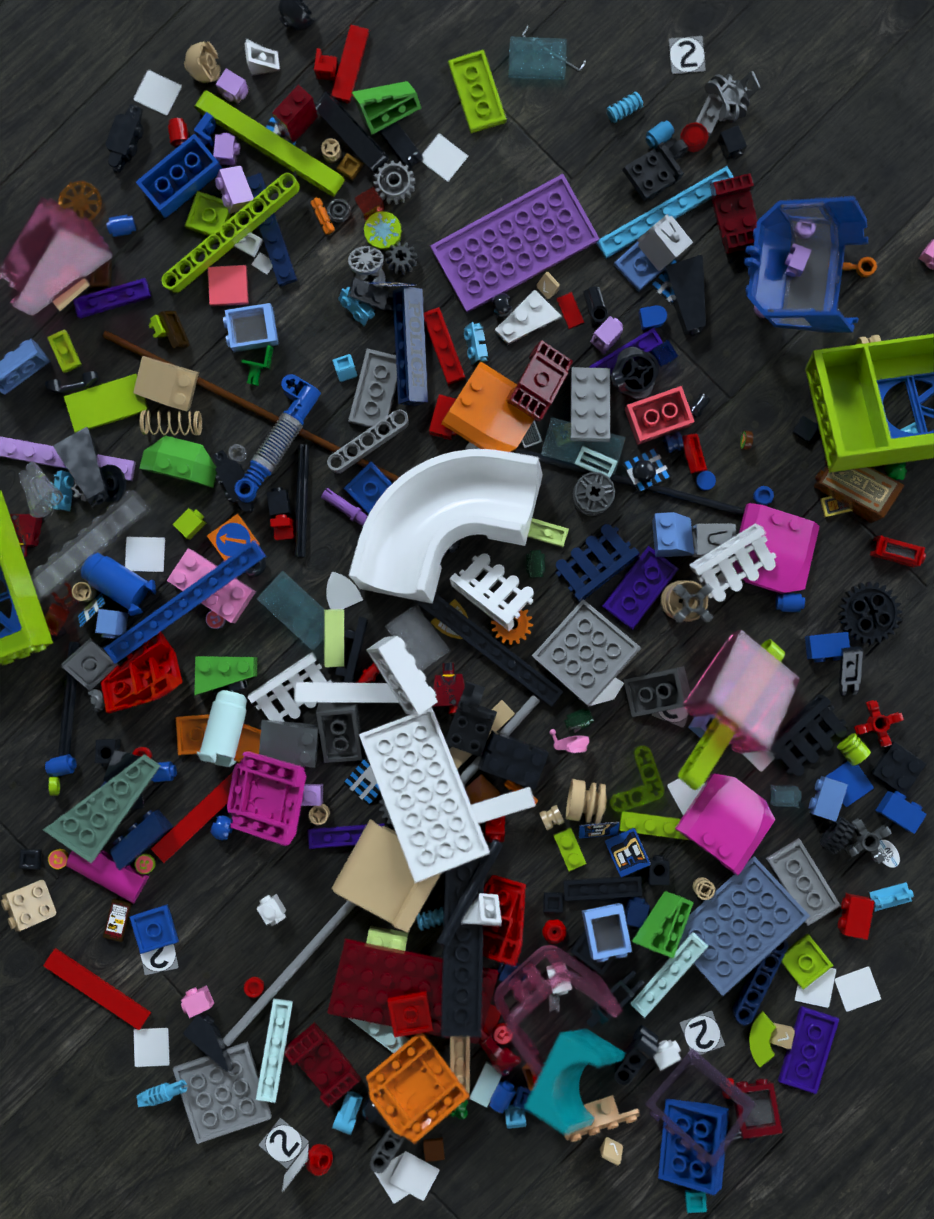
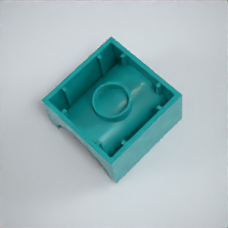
M588 1029L560 1033L525 1108L565 1135L592 1125L595 1117L588 1112L580 1097L579 1082L581 1074L588 1063L598 1067L622 1061L626 1053Z

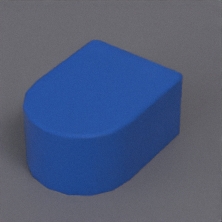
M662 306L641 308L639 311L641 329L647 330L653 327H661L667 318L666 310Z

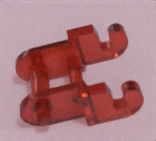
M66 582L64 584L68 587L69 591L67 596L60 599L55 592L51 594L57 603L62 604L63 610L69 611V607L74 603L79 604V601L73 597V588ZM71 596L73 600L66 604L64 601Z

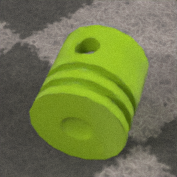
M856 733L846 737L837 746L852 766L864 761L871 753L867 746L860 741Z

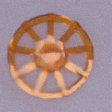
M86 181L68 183L69 185L59 194V208L62 214L74 223L91 221L98 215L101 209L102 200L99 191ZM81 185L80 193L78 194L74 187ZM85 186H88L92 190L84 195ZM69 189H72L74 197L66 194ZM96 193L98 200H88L92 194ZM64 198H67L72 201L71 203L63 205ZM89 204H98L95 213L89 208ZM73 206L74 208L72 209L70 214L67 215L64 209ZM77 210L80 213V220L72 218ZM87 210L92 216L84 220L83 211Z

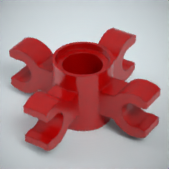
M877 700L866 702L871 716L868 718L867 723L854 726L856 734L861 735L869 731L877 732L880 746L892 745L887 731L890 728V724L904 720L902 713L896 712L884 716L879 711ZM880 718L882 726L877 728L875 722Z

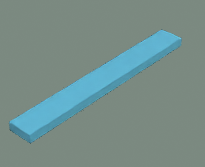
M727 166L602 237L596 244L605 259L636 242L666 214L669 217L672 215L676 219L711 199L710 183L733 178L732 173Z

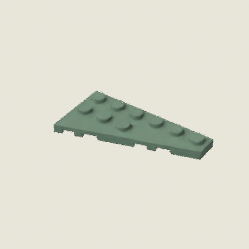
M143 755L43 830L88 862L93 863L161 765L147 755Z

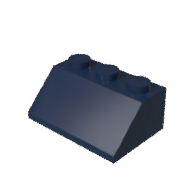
M159 809L154 812L152 810L147 812L142 817L143 821L139 825L135 823L127 830L129 834L125 837L120 836L113 842L114 847L110 849V852L119 871L129 866L173 828V825Z

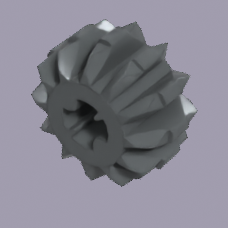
M399 241L397 242V247L391 245V251H386L388 258L385 259L386 263L389 264V270L395 269L396 275L399 271L406 275V269L412 272V266L417 265V261H415L417 253H413L414 247L408 248L407 242L401 246ZM399 256H403L404 260L400 261Z

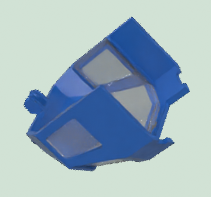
M855 197L778 201L757 221V226L753 231L754 246L746 247L747 254L751 255V258H745L744 262L746 266H749L748 276L750 278L749 285L746 286V296L774 327L824 333L853 332V323H857L859 318H844L841 312L837 311L845 245L868 244V237H864V228H867V218ZM793 243L812 250L800 277H791L785 273L788 267L785 262Z

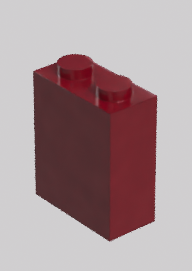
M297 85L272 112L279 132L292 144L318 118L313 97L300 85Z

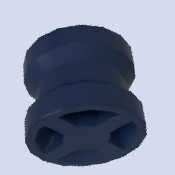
M679 431L674 432L673 435H663L667 453H672L676 449H684L682 436Z

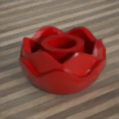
M558 919L549 920L545 923L542 934L547 942L558 944L565 939L567 929L562 921Z

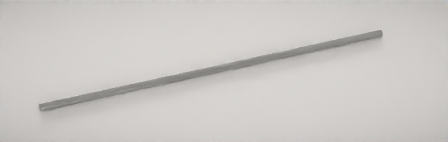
M532 695L503 727L500 733L509 736L540 700ZM485 747L484 749L491 754V751L488 750L487 747ZM477 756L459 776L463 786L479 770L478 764L481 757ZM347 900L223 1038L225 1045L230 1046L357 904Z

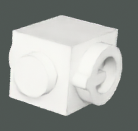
M277 894L272 897L267 895L259 901L260 905L256 909L266 925L270 923L273 926L286 917L284 914L286 908Z

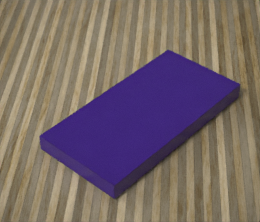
M648 546L602 607L633 630L679 568L664 557H655V550Z
M800 1006L794 1025L795 1033L792 1047L787 1049L778 1081L780 1083L817 1094L839 1023L837 1017Z

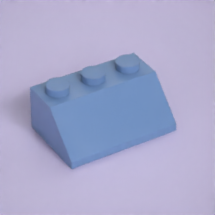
M32 339L23 341L19 348L8 352L4 359L0 361L1 393L7 394L50 362L38 343Z

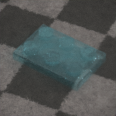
M510 37L509 77L565 80L567 39Z

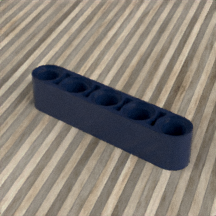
M786 939L750 971L732 1008V1014L740 1024L748 1025L752 1022L787 951L788 942ZM772 957V962L769 965H765V959ZM763 974L764 979L761 982H756V977ZM755 992L753 999H747L749 993ZM741 1010H747L744 1017H739Z

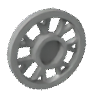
M361 246L353 250L348 257L350 269L360 275L376 273L382 268L384 263L382 252L372 246Z

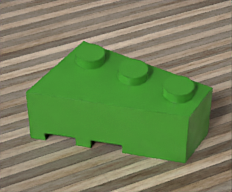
M408 81L351 92L363 123L371 134L421 109L417 93Z
M195 656V695L257 677V657Z
M664 891L632 942L674 958L694 902Z

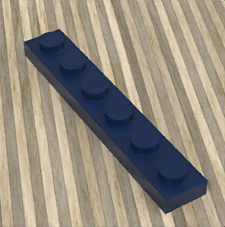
M261 173L246 178L253 198L266 189ZM259 206L256 212L260 213L264 206ZM273 213L259 225L280 287L297 281L278 221L275 213Z

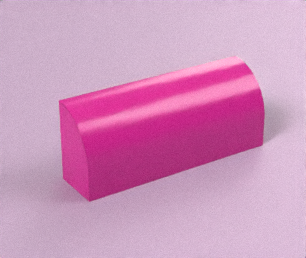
M101 850L93 863L88 862L74 851L70 853L66 862L67 867L133 904L149 878L148 875L139 873L136 868L130 865L119 871L112 855Z

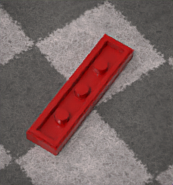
M350 25L331 94L336 100L346 103L351 101V92H353L369 29Z
M440 307L424 312V322L447 385L464 380L465 375Z

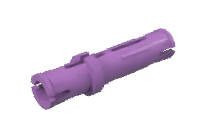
M329 488L323 492L322 499L350 517L351 521H356L364 526L368 516L361 511V508L351 505Z

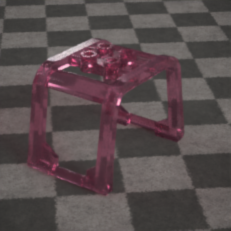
M553 945L542 946L536 950L498 986L494 994L495 1006L507 1024L509 1038L537 1078H539L545 1065L536 1056L539 1054L535 1043L518 1023L558 985L565 982L572 983L598 1002L614 1017L621 1012V1007L601 976L558 946ZM545 957L548 958L556 973L547 981L540 976L541 972L535 967ZM564 963L567 964V965H568L569 967H571L572 969H574L576 972H578V973H579L581 976H583L588 982H586L585 980H583L582 978H580L579 976H577V975L574 974L573 972H569V971L567 970L566 966L564 965ZM526 975L528 978L522 982L521 979ZM535 988L536 991L531 995L529 992ZM510 989L514 991L513 995L521 1003L512 1014L504 1000V996Z

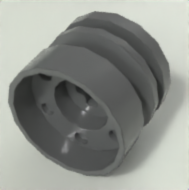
M587 473L578 480L573 489L572 500L574 506L579 512L588 516L602 514L613 502L615 488L610 478L603 473ZM592 489L594 491L598 490L599 493L597 494V497L595 495H590Z

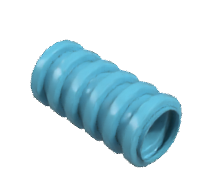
M633 92L632 95H628L622 101L619 100L617 104L614 103L612 107L609 106L607 108L609 119L616 123L623 117H627L628 114H632L633 111H637L638 108L641 109L643 107L642 98L637 92Z
M440 907L439 910L436 908L433 912L431 910L428 913L423 912V915L418 914L416 920L419 929L423 931L424 928L430 929V926L436 927L437 924L440 926L443 923V907Z

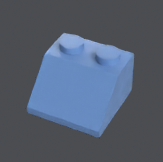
M675 512L655 513L652 520L655 557L693 556L691 518Z

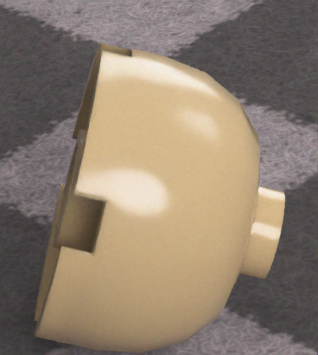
M205 41L196 43L186 53L185 69L195 80L202 83L216 81L220 76V65L216 66L215 60L218 58V55L212 44Z

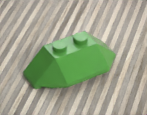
M166 435L144 450L139 467L141 470L212 488L216 479L215 475L217 474L215 470L217 467L203 445Z

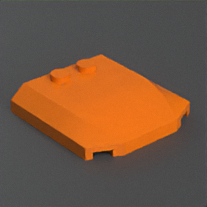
M480 362L441 424L480 449L511 453L517 449L534 419L506 401L510 391L517 384L483 362Z
M424 1033L416 1034L366 1076L370 1099L396 1134L402 1135L414 1143L470 1096Z

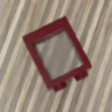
M766 1078L755 1080L756 1083L748 1084V1081L736 1082V1086H734L733 1100L739 1134L743 1139L782 1133L774 1084L767 1081Z

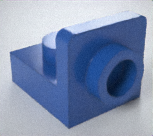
M206 112L194 129L200 141L205 146L209 145L212 148L214 143L208 135H211L216 128L214 117Z

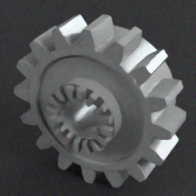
M391 161V164L384 163L383 168H378L379 174L374 175L376 181L373 183L376 188V194H381L380 198L382 201L387 198L388 204L394 200L395 205H397L398 200H401L403 203L405 202V196L411 198L409 191L414 192L415 190L413 186L415 178H412L413 171L408 172V165L402 166L400 161L398 164ZM395 180L399 182L396 185L390 184L392 181Z

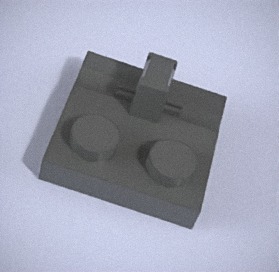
M90 638L61 665L90 691L118 663L114 664L107 652Z

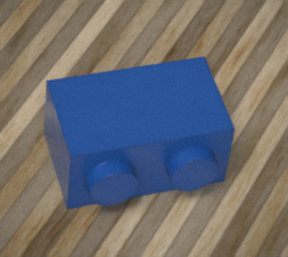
M848 632L805 636L807 659H813L814 662H824L826 657L840 660L841 648L850 647Z
M887 791L875 811L908 832L915 834L927 815L921 811L923 807L913 801L910 804L905 800L906 796L898 791H895V793Z

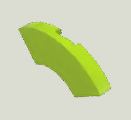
M763 1011L755 1018L749 1038L752 1056L759 1067L775 1056L770 1046V1036L776 1026Z

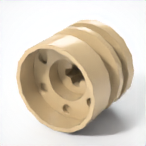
M694 581L670 583L661 595V605L666 615L674 619L673 616L683 608L682 603H679V599L682 598L672 590L677 584H681L691 595L696 594L702 588L700 584ZM708 596L703 599V607L705 609L708 607ZM695 598L689 600V607L692 609L697 607V600ZM690 612L683 621H694L700 617L696 612Z
M572 779L567 799L566 819L579 821L582 813H585L586 823H590L592 815H594L593 823L600 824L606 808V785L599 784L596 792V783L592 782L589 790H586L585 781Z

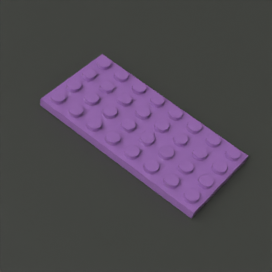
M561 174L430 245V248L463 308L468 313L489 302L495 295L513 289L592 246L600 239L564 174Z

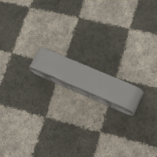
M403 410L392 412L331 454L327 460L329 468L334 473L345 471L406 429L409 424L407 413ZM403 416L405 421L402 424H397L395 422L396 417ZM381 427H388L389 433L381 435L379 430ZM368 437L374 440L370 446L363 444L364 440ZM352 448L358 450L357 455L354 457L348 456V451ZM336 459L342 460V464L338 468L332 467V463Z

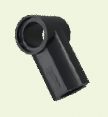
M594 286L584 290L583 294L590 315V323L594 327L599 328L607 320L608 310L604 305L600 288ZM599 313L602 314L604 318L599 320L596 319L594 315Z

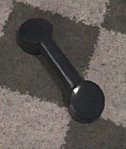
M86 372L82 374L83 381L61 386L60 380H49L45 382V386L51 392L63 394L90 388L97 383L99 377L97 372Z

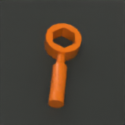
M863 257L857 264L843 262L842 270L856 269V272L861 277H869L876 271L877 264L873 258ZM868 262L872 267L871 270L864 272L861 268L862 263Z

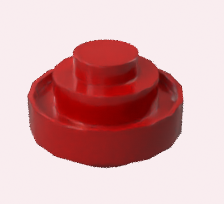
M690 123L682 130L680 140L683 139L686 143L688 151L696 152L703 149L707 144L708 131L701 123Z
M316 1144L308 1151L306 1168L310 1173L321 1176L330 1169L333 1161L331 1149L324 1144Z

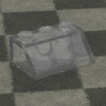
M418 604L385 626L392 636H398V638L400 637L404 641L407 653L414 657L416 661L415 666L420 671L425 670L451 651Z

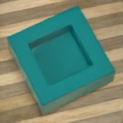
M685 1190L687 1213L707 1212L706 1193L699 1190Z

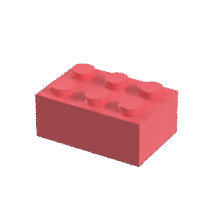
M682 386L628 404L624 409L637 445L690 427L695 422Z

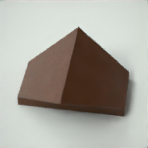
M482 774L465 788L471 805L500 796V792Z

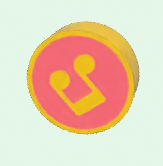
M63 849L52 851L48 857L49 865L54 869L65 867L69 854Z

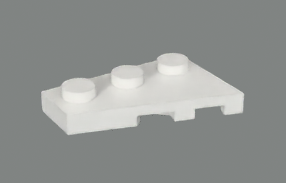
M534 290L495 329V332L509 345L529 333L560 319L562 316Z

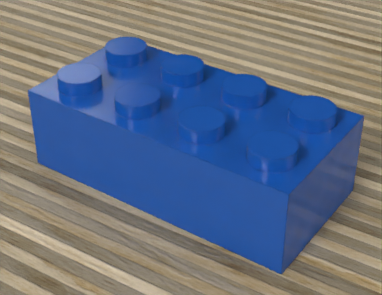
M193 134L138 179L136 183L162 216L167 218L195 195L197 191L212 181L222 168L200 139Z

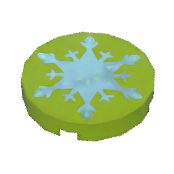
M385 211L376 212L366 220L364 235L368 244L372 247L389 250L391 245L396 246L397 242L400 241L402 233L401 224L392 213Z

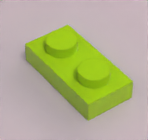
M65 329L47 337L64 373L82 366Z
M571 827L553 834L568 871L586 864Z

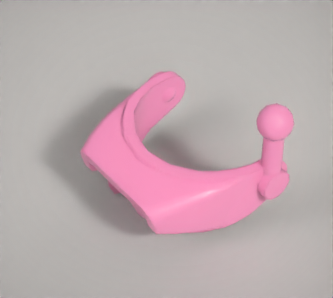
M554 729L549 731L554 740V749L566 750L572 753L585 752L587 750V745L589 744L587 736L576 735L557 740L556 731Z

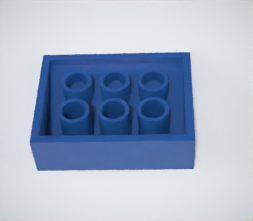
M666 1099L658 1179L715 1195L722 1188L729 1109L707 1103Z

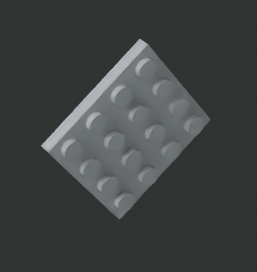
M583 599L536 650L532 657L585 704L590 706L640 651L641 647Z
M248 1042L227 1049L234 1067L230 1072L223 1070L208 1055L173 1068L176 1081L178 1082L183 1079L187 1083V1085L182 1086V1088L187 1087V1091L181 1093V1097L197 1144L271 1119L272 1114L268 1102L256 1100L260 1077Z

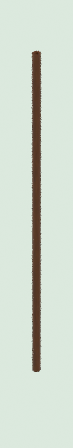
M108 331L103 333V338L141 357L145 356L172 364ZM198 377L197 385L273 423L279 421L280 417ZM304 429L298 431V435L332 452H336L341 448ZM348 451V456H356L355 454ZM363 458L356 462V464L364 468L370 463ZM376 465L390 481L395 482L400 478Z

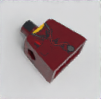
M10 514L25 558L27 557V546H38L43 516L37 514Z
M442 663L443 675H435L433 690L436 693L435 698L438 702L433 706L458 705L465 687L463 675L454 674V663Z

